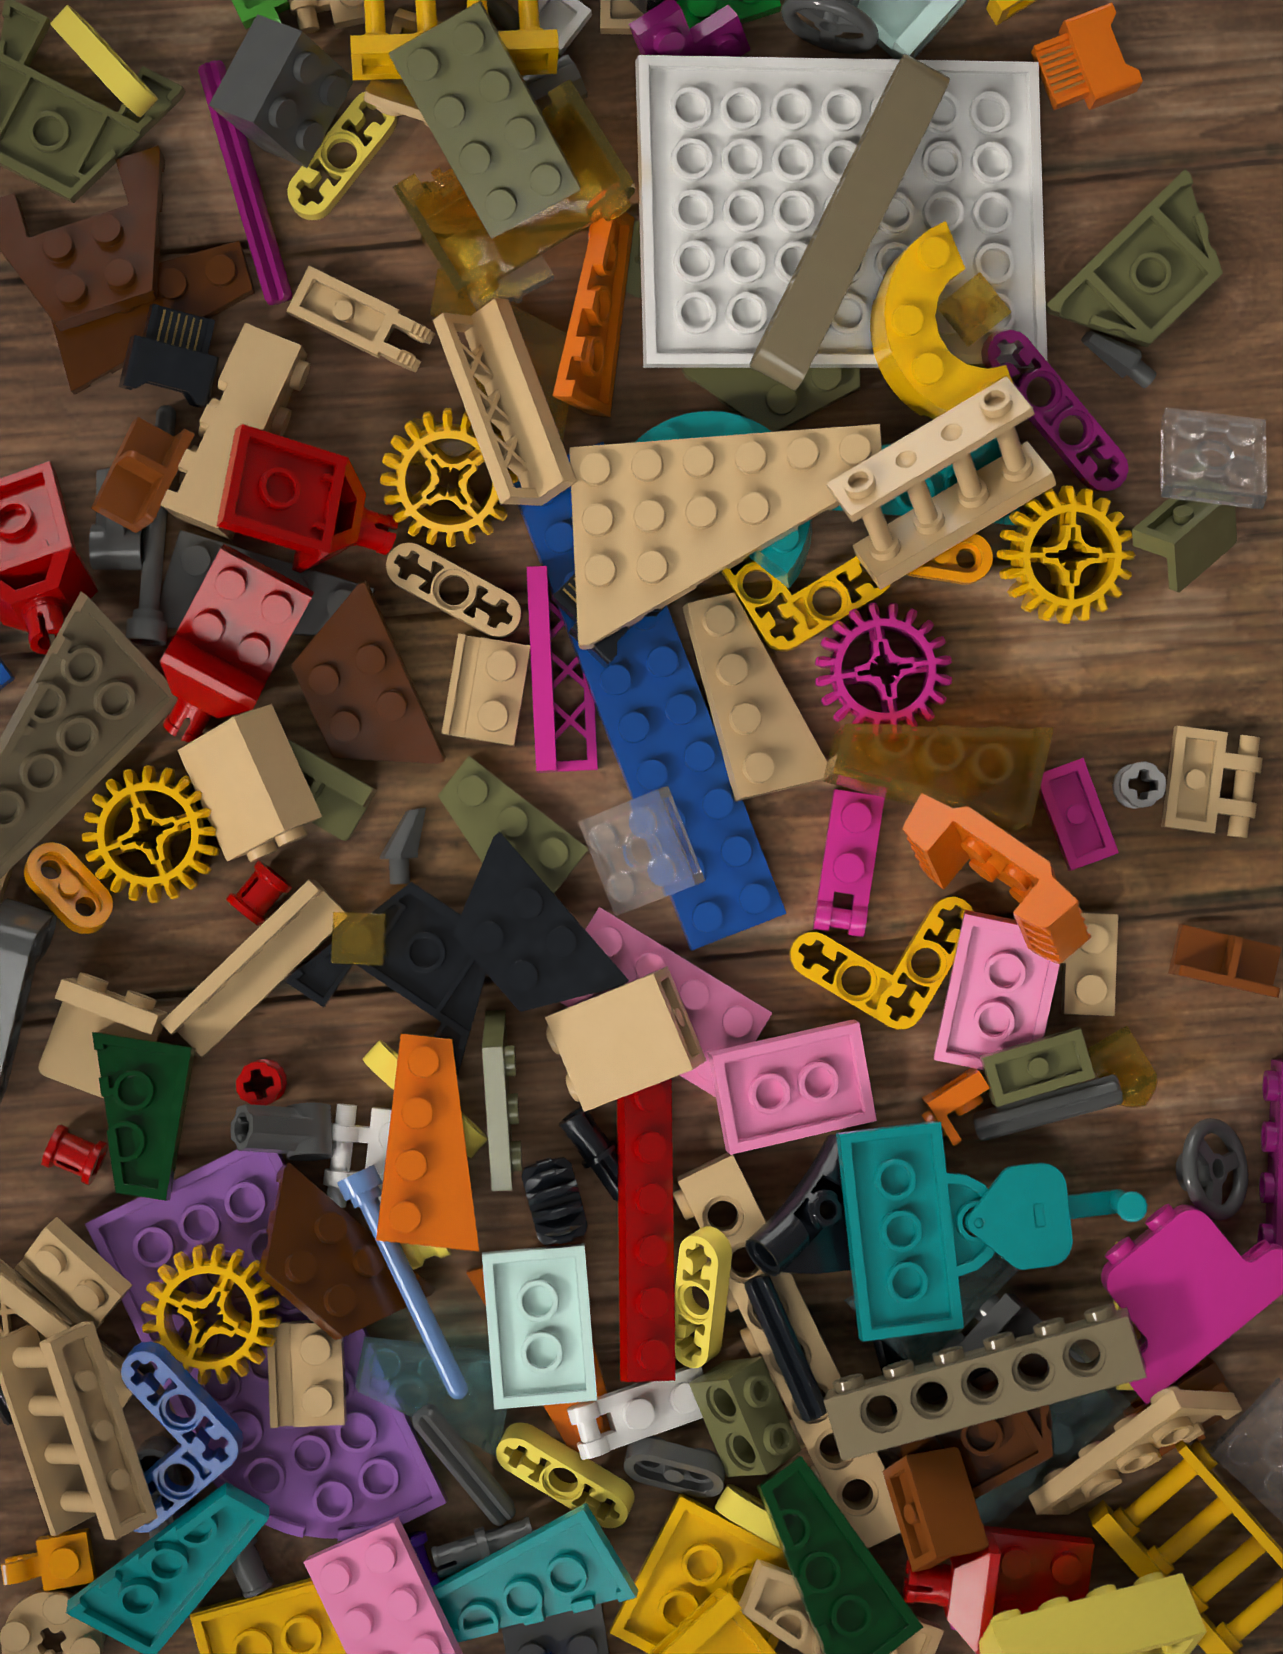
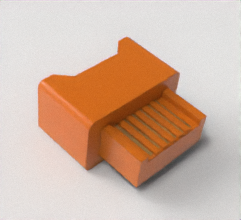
M1112 2L1064 20L1059 30V36L1034 45L1031 54L1034 62H1039V75L1053 111L1083 99L1088 109L1091 110L1136 93L1141 86L1143 80L1139 69L1125 64L1111 28L1116 15Z

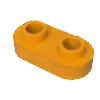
M975 533L906 575L962 585L973 584L981 580L990 570L993 561L992 550L989 543L982 536ZM968 551L973 555L974 564L971 568L965 569L958 565L956 561L958 552Z
M48 842L32 850L24 866V877L28 886L70 930L80 934H90L100 930L106 924L113 909V900L107 888L66 846ZM51 867L55 869L58 877L55 879L44 877L41 873V868ZM80 903L87 904L92 910V915H80L76 910V905Z

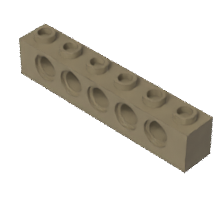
M1105 1304L1085 1311V1319L1065 1324L1063 1318L1050 1319L1034 1325L1035 1333L1014 1338L1013 1332H1004L984 1339V1347L964 1352L962 1346H954L934 1353L932 1355L934 1361L914 1366L912 1360H903L885 1366L882 1369L884 1375L864 1380L863 1374L859 1373L835 1380L833 1382L834 1389L827 1391L824 1404L841 1460L852 1459L1147 1378L1146 1367L1128 1308L1116 1310L1114 1304ZM1088 1339L1098 1346L1100 1352L1095 1360L1081 1363L1071 1356L1069 1352L1071 1345L1078 1340ZM1036 1353L1047 1360L1049 1368L1041 1376H1028L1019 1367L1020 1359L1027 1354ZM985 1367L996 1374L998 1383L990 1390H979L970 1383L968 1375L976 1368ZM926 1382H938L946 1389L948 1397L942 1403L929 1404L921 1398L918 1389ZM878 1395L887 1396L895 1402L897 1413L889 1418L878 1417L871 1411L869 1401Z

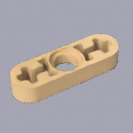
M402 543L389 553L386 561V570L390 579L399 588L490 637L506 638L515 633L519 628L522 620V611L518 601L511 594L418 544ZM413 553L419 555V566L430 573H433L434 564L444 567L433 578L429 594L421 590L427 584V581L415 574H411L407 580L400 578L402 569L397 565L400 557L409 559ZM453 576L463 578L469 586V594L466 600L458 605L447 604L440 596L441 584L444 580ZM478 588L488 591L481 598L483 602L493 607H498L501 601L509 604L507 613L513 617L509 624L500 622L496 628L490 627V616L476 608L474 618L465 614L476 602Z

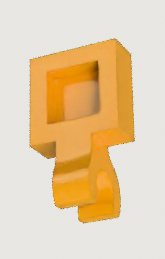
M89 1528L67 1531L57 1536H40L35 1541L37 1553L5 1558V1563L0 1565L4 1585L17 1584L41 1577L44 1591L88 1584L97 1579Z

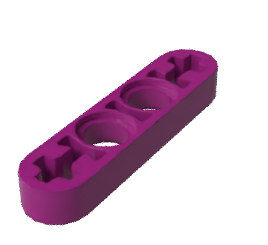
M1015 330L997 331L988 336L981 350L982 362L986 369L1006 365L1011 378L1020 374L1012 363L1005 362L999 364L997 361L1001 354V350L997 346L999 342L1002 344L1014 343L1017 348L1013 351L1012 356L1021 367L1028 366L1030 362L1034 365L1033 369L1020 375L1014 386L1033 408L1034 415L1028 418L1081 483L1095 491H1111L1121 486L1129 470L1128 461L1124 453L1024 334ZM1036 377L1044 378L1051 387L1050 399L1041 407L1034 406L1027 398V386ZM1070 415L1077 417L1083 425L1082 437L1074 445H1068L1063 442L1058 430L1062 420ZM1096 439L1098 444L1089 448L1093 441ZM1089 448L1098 459L1110 458L1112 463L1108 467V472L1111 474V477L1109 479L1106 477L1095 478L1093 474L1098 469L1097 464L1089 455H1081L1078 460L1076 454Z

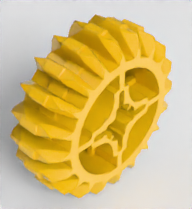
M445 408L442 416L443 424L436 425L433 414L427 411L423 413L425 430L421 431L416 423L410 420L405 424V430L411 440L407 441L398 435H394L391 439L392 446L401 452V456L393 453L384 454L382 463L397 469L396 472L381 474V484L397 487V489L389 491L384 495V502L386 505L402 502L403 505L396 510L393 519L399 523L411 515L414 518L408 528V534L411 536L417 535L422 526L429 528L426 539L427 544H435L438 531L447 533V547H455L456 532L463 531L468 544H473L476 541L473 526L478 525L483 533L490 535L493 533L494 527L487 516L490 514L496 519L504 521L507 518V511L497 503L499 498L493 482L487 497L481 504L474 498V492L468 484L469 477L485 461L473 429L469 428L471 423L467 412L465 411L462 415L461 425L452 424V409ZM502 433L497 434V436L505 443ZM446 438L458 439L471 444L475 449L471 452L467 451L463 455L452 457L446 455L438 446L435 447L432 441ZM419 451L425 459V464L431 473V477L422 485L420 491L412 495L407 480V467L412 457ZM439 466L441 468L449 467L450 472L452 468H456L459 471L463 468L458 478L460 491L457 487L450 489L449 483L447 488L441 485L436 487L441 476ZM508 470L512 482H518V476L511 470ZM447 499L454 502L460 510L464 509L466 514L452 517L441 516L428 511L424 507L427 504L432 505L439 500Z
M1062 486L1058 496L1051 488L1041 494V503L1035 498L1025 503L1024 508L1028 516L1018 511L1011 512L1009 518L1018 528L1016 531L1004 529L1001 531L1000 537L1011 541L1010 550H998L996 555L997 558L1010 560L1011 563L1010 567L1003 568L999 572L1000 578H1016L1017 580L1007 591L1009 596L1017 598L1026 593L1021 604L1022 610L1032 612L1039 606V619L1050 621L1056 612L1059 623L1069 624L1073 613L1080 621L1089 620L1091 615L1090 605L1098 612H1105L1108 609V604L1104 594L1113 598H1119L1123 595L1120 587L1114 582L1116 578L1129 580L1132 577L1129 570L1121 568L1122 560L1134 559L1136 555L1134 551L1122 550L1121 543L1129 541L1132 538V532L1130 530H1116V527L1122 523L1125 517L1121 512H1114L1106 516L1111 504L1108 498L1101 497L1093 503V490L1083 488L1076 496L1073 486ZM1057 515V524H1052V532L1048 541L1040 546H1032L1034 537L1041 526ZM1076 515L1090 524L1098 537L1100 547H1091L1085 543L1081 534V525H1076ZM1073 548V552H1083L1086 554L1084 557H1073V559L1065 561L1045 556L1046 553H1058L1059 550ZM1031 562L1042 563L1048 568L1051 584H1056L1055 595L1048 592L1038 582L1033 573ZM1099 563L1098 569L1088 585L1074 594L1075 586L1080 585V576L1084 568L1090 564Z
M146 765L142 771V782L139 781L134 770L127 769L123 772L125 788L116 780L109 779L106 782V786L113 797L108 799L100 794L93 796L92 801L103 808L101 815L85 813V821L97 823L98 825L97 833L85 832L82 834V840L85 842H97L99 849L89 851L85 855L88 862L104 859L105 864L96 871L95 875L98 879H105L115 873L116 877L110 887V890L114 893H120L128 883H131L128 894L129 899L132 901H139L143 895L144 888L147 887L149 902L159 903L162 896V886H164L170 899H177L180 897V888L177 881L181 880L188 889H195L198 883L190 872L193 869L205 875L211 872L212 868L200 860L202 854L210 856L219 855L220 849L218 847L205 845L206 836L216 835V829L213 826H205L204 820L208 819L207 817L210 816L211 810L208 808L199 809L198 805L201 804L200 800L202 798L201 791H195L190 796L187 794L193 785L187 775L182 777L174 786L175 770L166 767L161 773L160 780L157 781L154 766ZM162 792L175 799L186 813L177 817L172 816L163 819L157 814L154 806L149 804L145 793ZM131 801L133 805L130 808L133 817L132 826L128 832L114 840L113 831L117 816L122 808ZM148 819L152 820L151 826H173L164 830L163 834L156 837V849H152V843L134 841L142 838L141 835L148 831ZM191 828L189 849L183 860L173 869L171 864L173 860L171 854L172 841L176 836ZM141 850L147 855L150 863L155 865L159 876L147 877L134 872L124 864L119 855Z
M202 1244L196 1245L192 1253L193 1263L183 1251L174 1255V1264L178 1271L169 1265L163 1264L157 1272L166 1284L151 1281L146 1287V1290L152 1296L158 1298L159 1301H145L141 1305L142 1312L156 1315V1319L142 1325L143 1333L158 1332L160 1337L153 1342L163 1347L165 1346L176 1360L183 1363L182 1366L190 1374L193 1368H197L198 1382L201 1385H206L209 1382L212 1369H215L220 1384L228 1383L231 1376L230 1365L240 1377L246 1376L250 1369L245 1357L253 1363L261 1364L266 1356L257 1344L273 1347L276 1343L277 1338L268 1334L264 1327H279L282 1322L281 1316L266 1313V1309L274 1308L281 1303L280 1296L270 1295L264 1297L263 1291L271 1285L264 1279L257 1282L253 1277L260 1268V1261L255 1260L247 1269H244L240 1266L245 1254L241 1249H237L232 1254L230 1261H226L224 1244L214 1246L211 1259H208L206 1249ZM208 1273L220 1275L217 1284L213 1287L210 1294L201 1295L192 1291L186 1294L178 1290L181 1283L192 1276ZM234 1283L243 1290L249 1300L252 1311V1323L246 1321L245 1315L235 1310L232 1305L231 1295L235 1287L233 1286ZM221 1293L217 1303L221 1310L217 1314H223V1319H218L202 1335L207 1323L203 1320L206 1314H201L200 1309H205ZM172 1305L178 1308L177 1313L185 1316L191 1323L192 1333L188 1341L189 1345L181 1338L175 1328L172 1317ZM215 1334H224L230 1337L237 1334L246 1339L241 1346L226 1353L209 1354L203 1352L206 1344Z

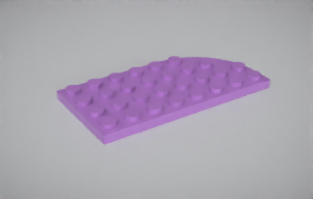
M236 1149L173 1180L171 1198L168 1201L138 1197L85 1223L99 1255L132 1284V1287L121 1300L141 1342H153L160 1337L158 1332L143 1333L142 1325L156 1319V1315L142 1312L141 1305L145 1301H159L158 1298L152 1296L146 1290V1287L151 1281L166 1284L157 1272L163 1264L169 1265L178 1271L174 1264V1255L183 1251L193 1263L192 1253L196 1245L202 1244L206 1249L208 1259H211L214 1246L224 1244L226 1261H230L232 1254L237 1249H241L245 1252L240 1264L244 1269H247L255 1260L261 1262L262 1252L268 1244L266 1230L270 1211L275 1209L279 1182H276L277 1172L282 1166L286 1165L281 1153L238 1151ZM259 1270L253 1275L257 1282L263 1279L258 1275ZM208 1273L192 1276L184 1280L178 1287V1290L189 1294L191 1291L201 1295L210 1294L213 1287L217 1284L220 1275ZM234 1283L233 1286L235 1287L231 1295L232 1305L235 1310L245 1315L246 1321L252 1323V1311L249 1300L243 1290ZM272 1286L263 1291L264 1297L279 1295L281 1298V1303L274 1308L266 1309V1313L281 1316L282 1322L311 1320ZM221 1293L205 1309H200L201 1314H206L203 1320L207 1323L202 1335L218 1319H223V1314H217L221 1310L217 1306ZM172 1305V1317L175 1328L181 1338L189 1345L188 1341L192 1333L191 1323L185 1316L177 1313L178 1308ZM365 1327L344 1337L347 1422L345 1425L279 1426L278 1428H270L267 1347L259 1344L257 1345L263 1350L266 1358L261 1364H256L245 1357L250 1369L246 1376L240 1377L230 1365L231 1376L228 1383L220 1384L215 1369H212L209 1382L206 1385H201L238 1424L244 1439L237 1459L227 1470L213 1480V1483L219 1488L228 1482L269 1505V1519L265 1523L266 1526L301 1538L309 1536L344 1541L396 1517H399L403 1525L447 1503L448 1498ZM215 1334L206 1344L203 1352L209 1354L226 1353L241 1346L246 1339L237 1334L233 1337ZM151 1361L154 1369L156 1370V1364ZM193 1368L191 1375L198 1382V1369ZM168 1378L163 1386L164 1390L173 1382L170 1378ZM180 1394L174 1395L169 1399L177 1416L185 1418L191 1417L196 1413L195 1403L188 1396ZM204 1416L198 1426L192 1431L197 1433L201 1426L205 1428L209 1419ZM223 1436L217 1440L211 1438L208 1446L213 1451L219 1447L225 1449L228 1441Z

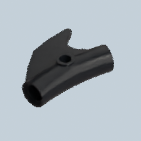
M836 1135L826 1137L811 1166L790 1196L772 1217L746 1241V1249L751 1260L769 1276L776 1277L780 1273L822 1274L851 1270Z

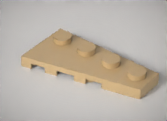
M735 592L685 604L682 608L735 802L826 780L835 776Z
M1176 1386L1159 1391L1150 1399L1152 1405L1139 1414H1133L1121 1419L1114 1426L1115 1432L1105 1440L1093 1442L1082 1448L1078 1453L1080 1458L1070 1466L1056 1469L1047 1474L1043 1479L1045 1484L1028 1496L1036 1514L1069 1515L1121 1484L1122 1480L1118 1474L1119 1472L1131 1473L1142 1468L1146 1469L1161 1460L1159 1448L1173 1445L1182 1440L1185 1443L1193 1441L1206 1433L1201 1423L1215 1415H1222L1223 1419L1228 1420L1238 1414L1242 1409L1234 1393L1179 1390Z
M757 1559L739 1602V1605L742 1607L740 1611L803 1654H823L790 1570ZM916 1616L923 1628L890 1654H935L944 1629L938 1623Z

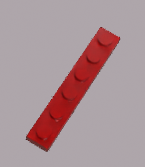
M672 1078L617 1099L620 1381L622 1382L676 1381Z

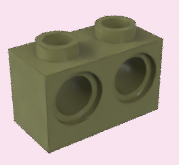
M763 1357L723 1361L689 1383L727 1477L766 1475L801 1451Z

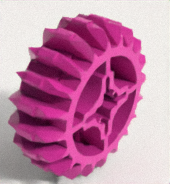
M876 603L868 605L867 614L869 620L867 621L863 620L857 609L849 611L848 616L853 628L849 629L844 623L836 621L832 625V629L841 640L837 642L832 638L824 637L820 643L824 649L833 653L832 658L819 656L815 659V666L830 669V675H822L815 679L817 687L831 685L833 689L832 693L826 694L821 699L823 706H828L838 700L843 707L835 712L833 719L836 722H840L849 712L855 717L849 728V731L853 734H856L861 729L863 721L870 723L868 736L869 739L873 740L878 738L881 725L887 726V734L890 739H897L899 737L898 722L901 721L909 733L912 734L918 731V724L913 715L917 713L925 721H931L935 715L926 705V702L930 701L936 705H943L946 701V697L942 693L934 690L935 685L949 686L952 683V677L945 674H937V668L945 667L952 663L951 656L944 655L935 658L933 650L939 649L946 643L944 637H937L929 643L924 635L931 631L934 626L933 622L927 620L917 630L912 626L917 617V611L913 608L909 609L905 614L903 621L896 619L898 613L897 603H890L888 605L886 618H880L879 607ZM884 631H891L905 637L915 646L920 657L901 658L895 655L890 649ZM869 632L871 644L869 645L870 657L868 662L852 669L842 670L843 657L850 643L857 637ZM880 654L881 658H884L886 666H894L895 668L908 667L900 669L896 676L891 675L889 680L892 683L885 687V684H882V680L878 676L872 677L871 674L858 676V674L867 673L870 667L874 668L878 664L875 659ZM924 672L923 684L916 699L908 707L898 711L896 698H898L897 685L899 680ZM861 684L871 687L876 692L878 703H881L882 713L871 711L858 704L848 693L845 685Z

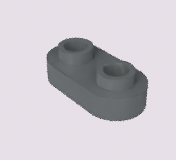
M650 1436L630 1443L627 1447L624 1470L630 1478L637 1482L699 1498L714 1497L723 1490L726 1472L720 1458L711 1450L682 1446L667 1442L657 1436Z

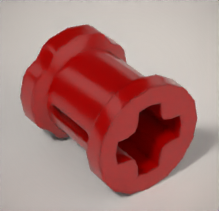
M258 860L254 865V873L236 894L230 893L226 900L247 919L260 927L266 921L264 915L282 893L288 894L293 887L272 868Z
M259 1059L244 1066L241 1074L236 1079V1091L240 1099L248 1102L250 1105L267 1106L279 1100L285 1093L288 1085L287 1074L284 1068L278 1062L271 1059ZM257 1069H260L263 1077L272 1076L274 1085L266 1089L267 1096H263L261 1089H252L250 1081L258 1076Z
M61 1124L57 1126L48 1142L41 1165L47 1168L55 1165L81 1176L82 1183L91 1185L102 1166L107 1153L108 1143L100 1140L95 1144L69 1133V1128Z

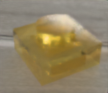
M981 272L937 306V309L967 347L976 342L1011 313L1010 309Z
M333 912L331 963L384 965L386 914Z

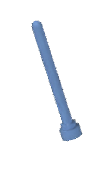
M372 1165L337 1182V1185L345 1201L351 1200L354 1208L360 1207L376 1240L380 1200L378 1197L381 1196L378 1185L382 1184V1181L375 1166ZM376 1241L448 1394L454 1399L464 1398L468 1392V1385L400 1243Z

